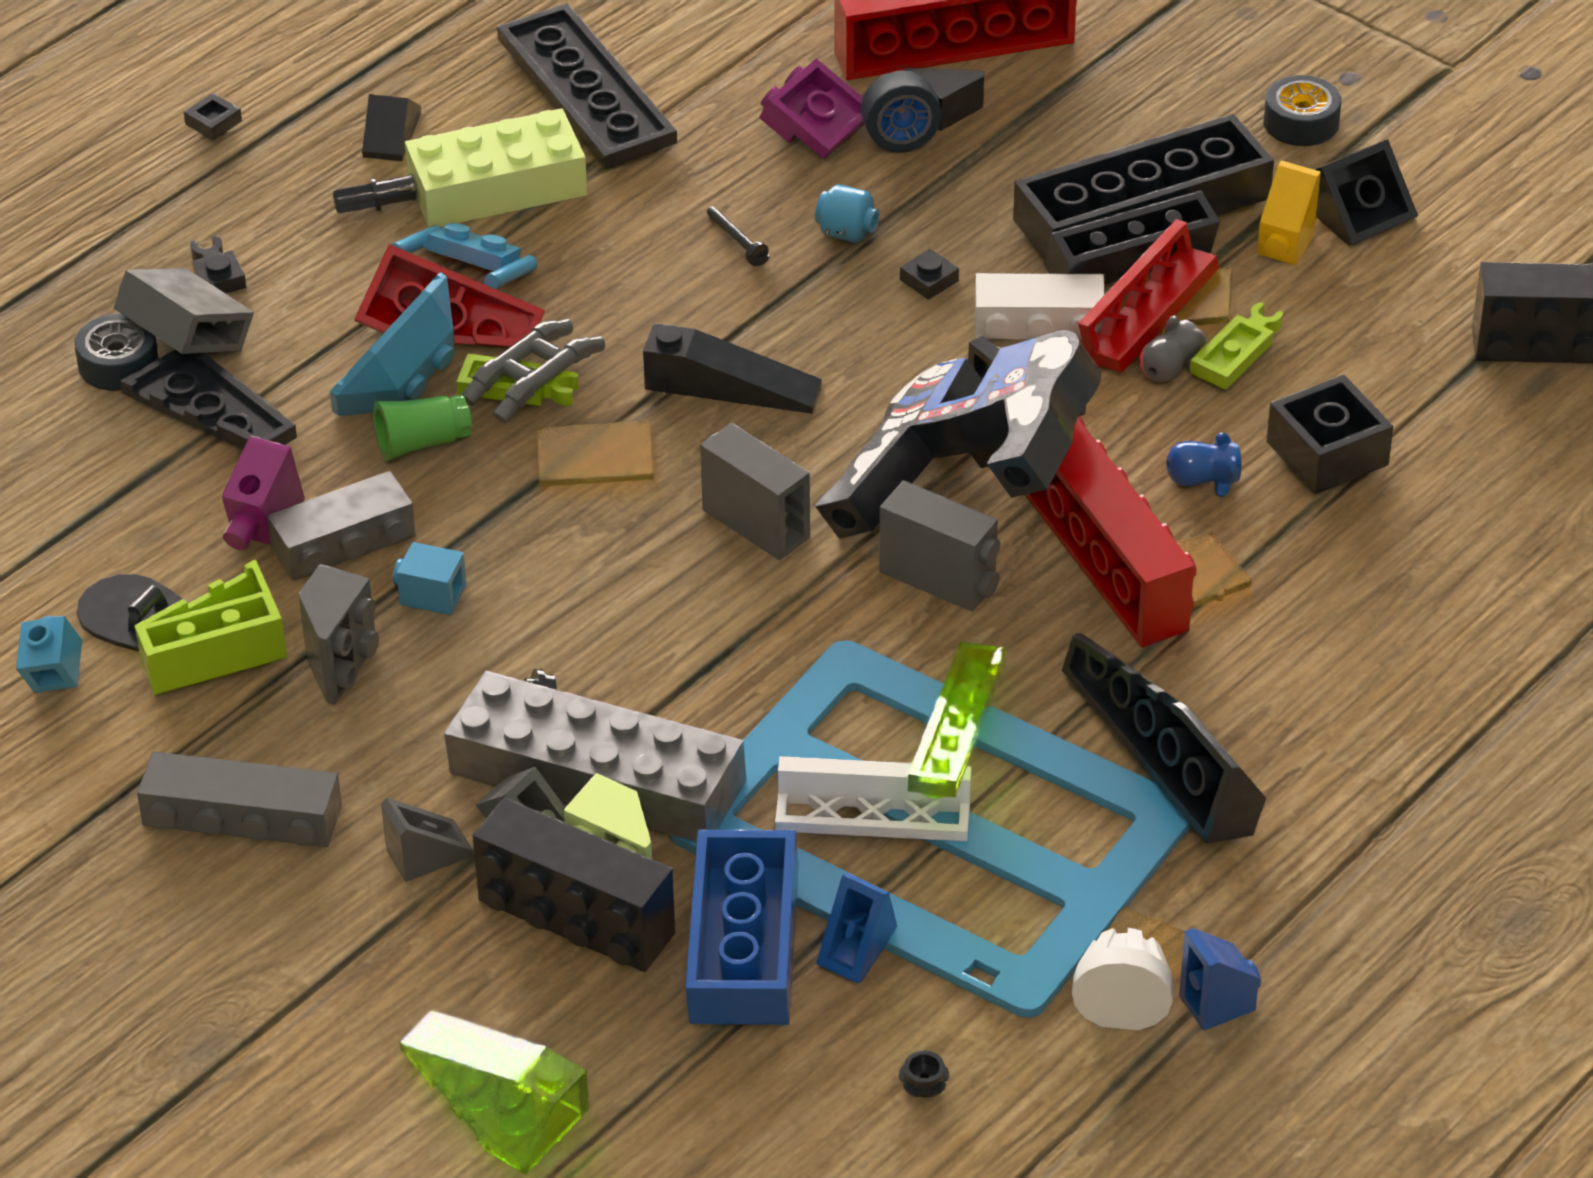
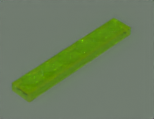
M960 642L908 773V792L922 793L926 797L935 799L956 797L1005 666V647Z

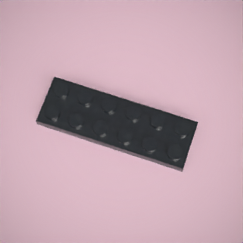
M568 3L497 26V36L501 44L555 109L563 108L574 132L605 169L677 144V130Z

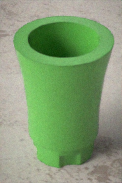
M443 395L405 401H375L373 406L375 435L385 461H390L425 448L453 443L456 439L471 436V414L463 395L449 398Z

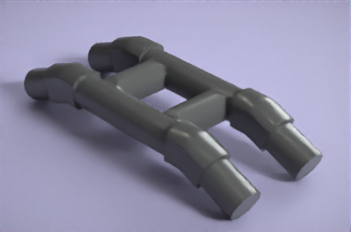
M569 319L541 322L531 329L532 332L494 360H489L483 364L473 375V380L461 395L465 397L467 404L474 406L485 391H489L494 383L502 378L503 374L515 380L516 382L506 392L504 400L493 412L497 420L506 424L518 408L521 409L527 400L534 396V392L570 365L590 357L591 354L604 351L605 340L601 336L581 337L571 340L562 350L549 342L556 341L559 337L570 335L573 331L571 321ZM531 353L547 361L535 371L519 363Z

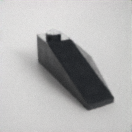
M653 323L643 349L645 390L813 414L822 387V379L697 329Z

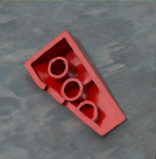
M388 244L354 318L355 322L384 334L440 272L447 276L454 343L510 348L532 332L531 329L541 323L545 310Z

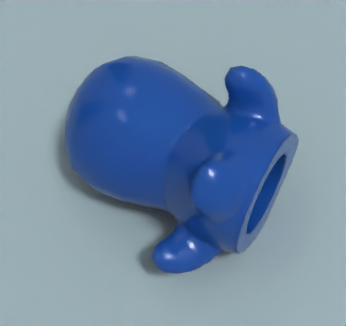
M1224 432L1216 435L1214 445L1197 441L1179 442L1170 449L1167 455V472L1172 481L1180 486L1190 487L1214 481L1216 494L1219 497H1224L1228 494L1231 484L1238 482L1241 477L1242 462L1239 446L1236 442H1232L1229 435Z

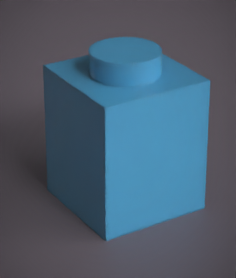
M412 542L404 559L399 558L393 571V583L398 585L400 605L452 615L467 585L464 552Z

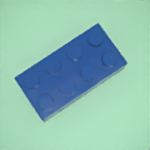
M698 830L685 987L689 1024L789 1025L799 869L796 830Z

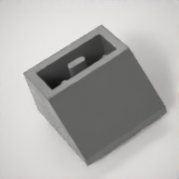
M319 564L298 593L307 661L326 702L335 705L345 689H350L355 683L358 670L364 661L375 654L379 643V634L375 632V601L371 597L369 578Z

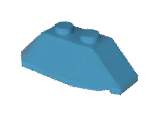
M440 272L374 345L356 362L349 372L330 390L332 412L338 416L373 413L375 401L415 400L425 390L430 376L437 369L443 370L448 366L454 357L455 349L446 275Z

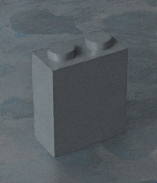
M187 268L125 270L114 305L115 310L181 354L242 351L254 314L253 311Z
M730 423L718 433L709 436L700 445L703 511L779 561L810 538V472L733 423Z
M903 480L880 506L879 572L973 612L985 597L990 598L994 594L999 583V573L996 572V558L1001 546L1000 540H997L998 519Z

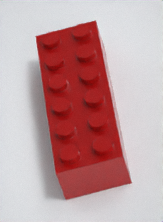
M834 0V53L845 79L853 80L895 71H904V68H926L1075 43L1077 0Z
M1079 416L1073 431V443L1049 487L1046 490L1026 494L1025 496L1141 648L1185 633L1190 629L1191 610L1194 608L1192 596L1193 579L1197 575L1194 559L1190 553L1184 552L1173 539L1168 525L1161 523L1151 511L1147 499L1143 495H1138L1129 483L1125 471L1121 467H1116L1108 457L1102 442L1093 438L1086 429L1082 417Z

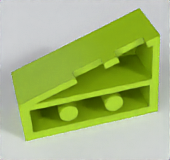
M256 559L244 565L245 572L224 583L221 579H218L209 584V592L190 603L182 599L135 625L141 665L153 695L287 658L282 617Z

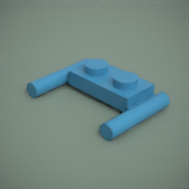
M448 223L443 228L433 225L391 244L409 253L426 248L428 251L492 270L493 272L485 276L484 284L494 289L536 270L538 266L536 258L532 255L520 258L521 248L507 244L505 238L497 235L481 236L470 232L468 226L458 223Z

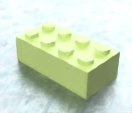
M563 108L405 141L408 175L412 174L414 187L411 188H414L416 191L417 202L428 227L433 225L442 227L448 223H461L587 196L585 155Z

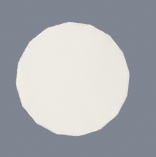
M1113 928L1102 932L1097 941L1093 940L1079 961L1073 976L1072 996L1075 1007L1084 1018L1100 1027L1141 1030L1156 1025L1168 1015L1173 1002L1174 984L1171 970L1161 946L1153 937L1146 940L1143 938L1141 930L1128 928L1127 933L1117 934Z

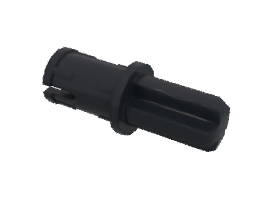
M412 174L376 182L375 178H371V183L335 189L333 191L335 209L337 213L376 207V210L379 211L381 206L411 200L416 201L417 197L414 188L398 191L399 189L414 187Z

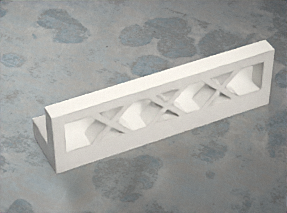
M780 756L775 830H796L798 833L967 842L971 766ZM788 803L808 804L815 810L807 816L787 815ZM844 806L856 807L862 814L854 819L841 818L836 811ZM891 809H902L911 816L903 821H890L883 814ZM939 811L958 812L959 824L937 823L931 817Z

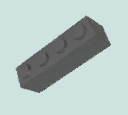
M153 751L137 792L142 824L144 826L329 847L342 807L338 773Z

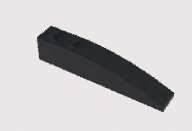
M1073 634L1062 672L1204 842L1208 844L1253 836L1266 797L1190 708L1084 634Z

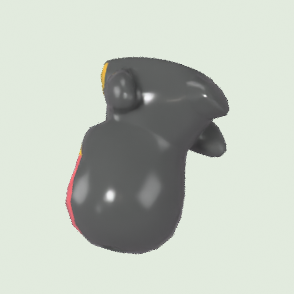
M1176 315L1171 316L1166 322L1163 334L1146 344L1140 354V365L1143 373L1149 380L1156 383L1172 381L1180 374L1183 365L1190 369L1191 359L1207 343V336L1194 323L1188 320H1178Z

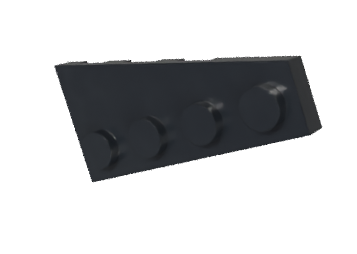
M173 350L120 380L122 394L241 449L245 448L250 436L283 445L297 438L296 425L205 353L181 354L177 350Z

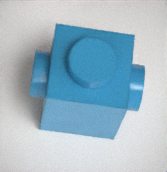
M45 616L39 620L21 622L16 670L34 693L78 687L82 639L65 616Z

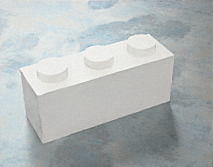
M976 273L975 338L983 335L987 339H1033L1055 331L1069 330L1074 332L1079 340H1082L1078 322L1104 296V275ZM1103 320L1095 327L1096 335L1100 333Z

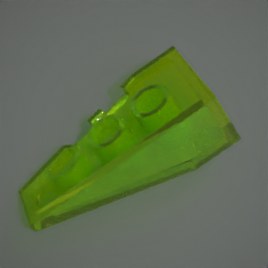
M431 1011L400 1042V1049L432 1087H437L450 1102L451 1110L459 1120L464 1119L476 1133V1140L483 1149L525 1175L589 1110L587 1070L547 1047Z

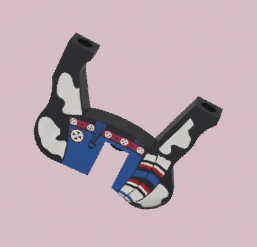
M1069 330L1055 331L1001 348L983 380L967 358L939 363L915 377L892 399L878 431L851 461L838 482L819 498L815 507L839 539L873 531L880 523V506L903 480L912 484L934 458L970 453L980 468L989 467L1011 498L1046 490L1073 443V431L1078 417L1085 415L1086 404L1091 400L1099 387L1101 370L1077 335Z

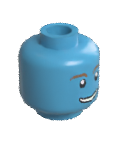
M843 184L835 185L829 191H823L818 199L815 210V221L820 224L824 235L850 243H858L864 239L868 232L873 233L877 228L880 211L874 208V199L868 191Z

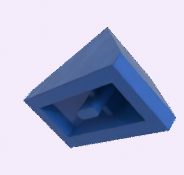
M848 873L843 874L816 964L856 983L862 982L898 927L889 892Z

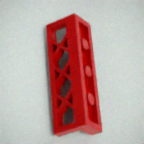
M1176 219L1078 322L1083 345L1097 365L1122 373L1142 352L1145 345L1151 342L1163 330L1167 320L1171 316L1177 315L1218 271L1219 265L1216 255L1192 248L1187 222ZM1176 242L1177 251L1170 257L1172 246ZM1152 268L1149 281L1145 284L1148 271ZM1128 293L1125 306L1121 309L1123 298ZM1103 320L1100 333L1096 335L1095 327Z

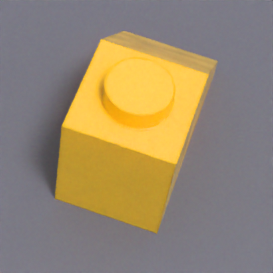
M1280 161L1260 220L1258 255L1297 265L1314 237L1320 171Z

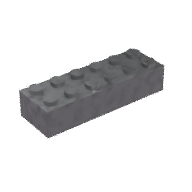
M485 671L444 732L451 774L497 786L507 776L536 767L562 804L567 806L590 779L598 773L637 791L648 829L697 842L698 830H718L747 781L743 740Z

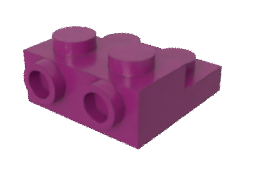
M817 58L804 69L801 66L796 67L787 77L785 85L780 89L777 86L771 88L760 103L764 108L759 119L788 143L798 137L824 160L865 125L860 110L863 97Z

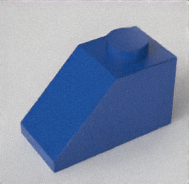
M1195 928L1184 931L1179 997L1203 1031L1255 1011L1258 988L1261 986V978L1256 965L1251 960H1246L1234 943Z

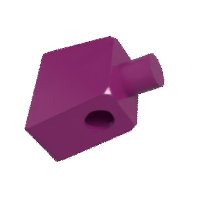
M250 436L222 495V501L229 521V525L223 534V539L232 548L245 550L251 540L271 544L267 515L303 503L305 497L290 446Z

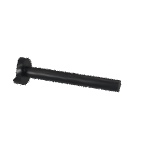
M714 206L707 209V214L746 250L745 258L751 265L761 266L769 260L770 255L768 254L769 249L767 245L760 241L753 243Z

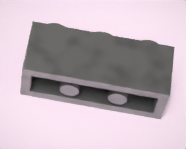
M391 471L267 515L271 548L292 581L312 574L319 564L331 567L416 536L413 504Z

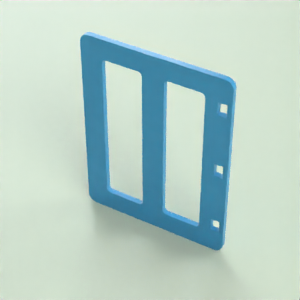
M847 640L835 642L743 740L747 781L718 830H761L737 818L736 815L768 779L778 772L780 756L863 761L809 735L850 691L861 692L1132 820L1133 824L1095 868H1086L969 812L967 842L923 839L1063 908L1024 955H1015L889 893L898 927L883 949L1020 1017H1034L1041 1014L1074 974L1079 961L1092 941H1097L1102 932L1108 931L1192 826L1154 781L858 643ZM891 809L883 814L890 821H903L911 816L902 809ZM939 811L931 817L937 823L959 824L958 812ZM669 835L670 840L675 845L696 855L697 842ZM797 847L799 869L796 905L829 921L842 875L845 873L852 876L855 875ZM974 968H977L996 978L994 983L989 985L969 974Z

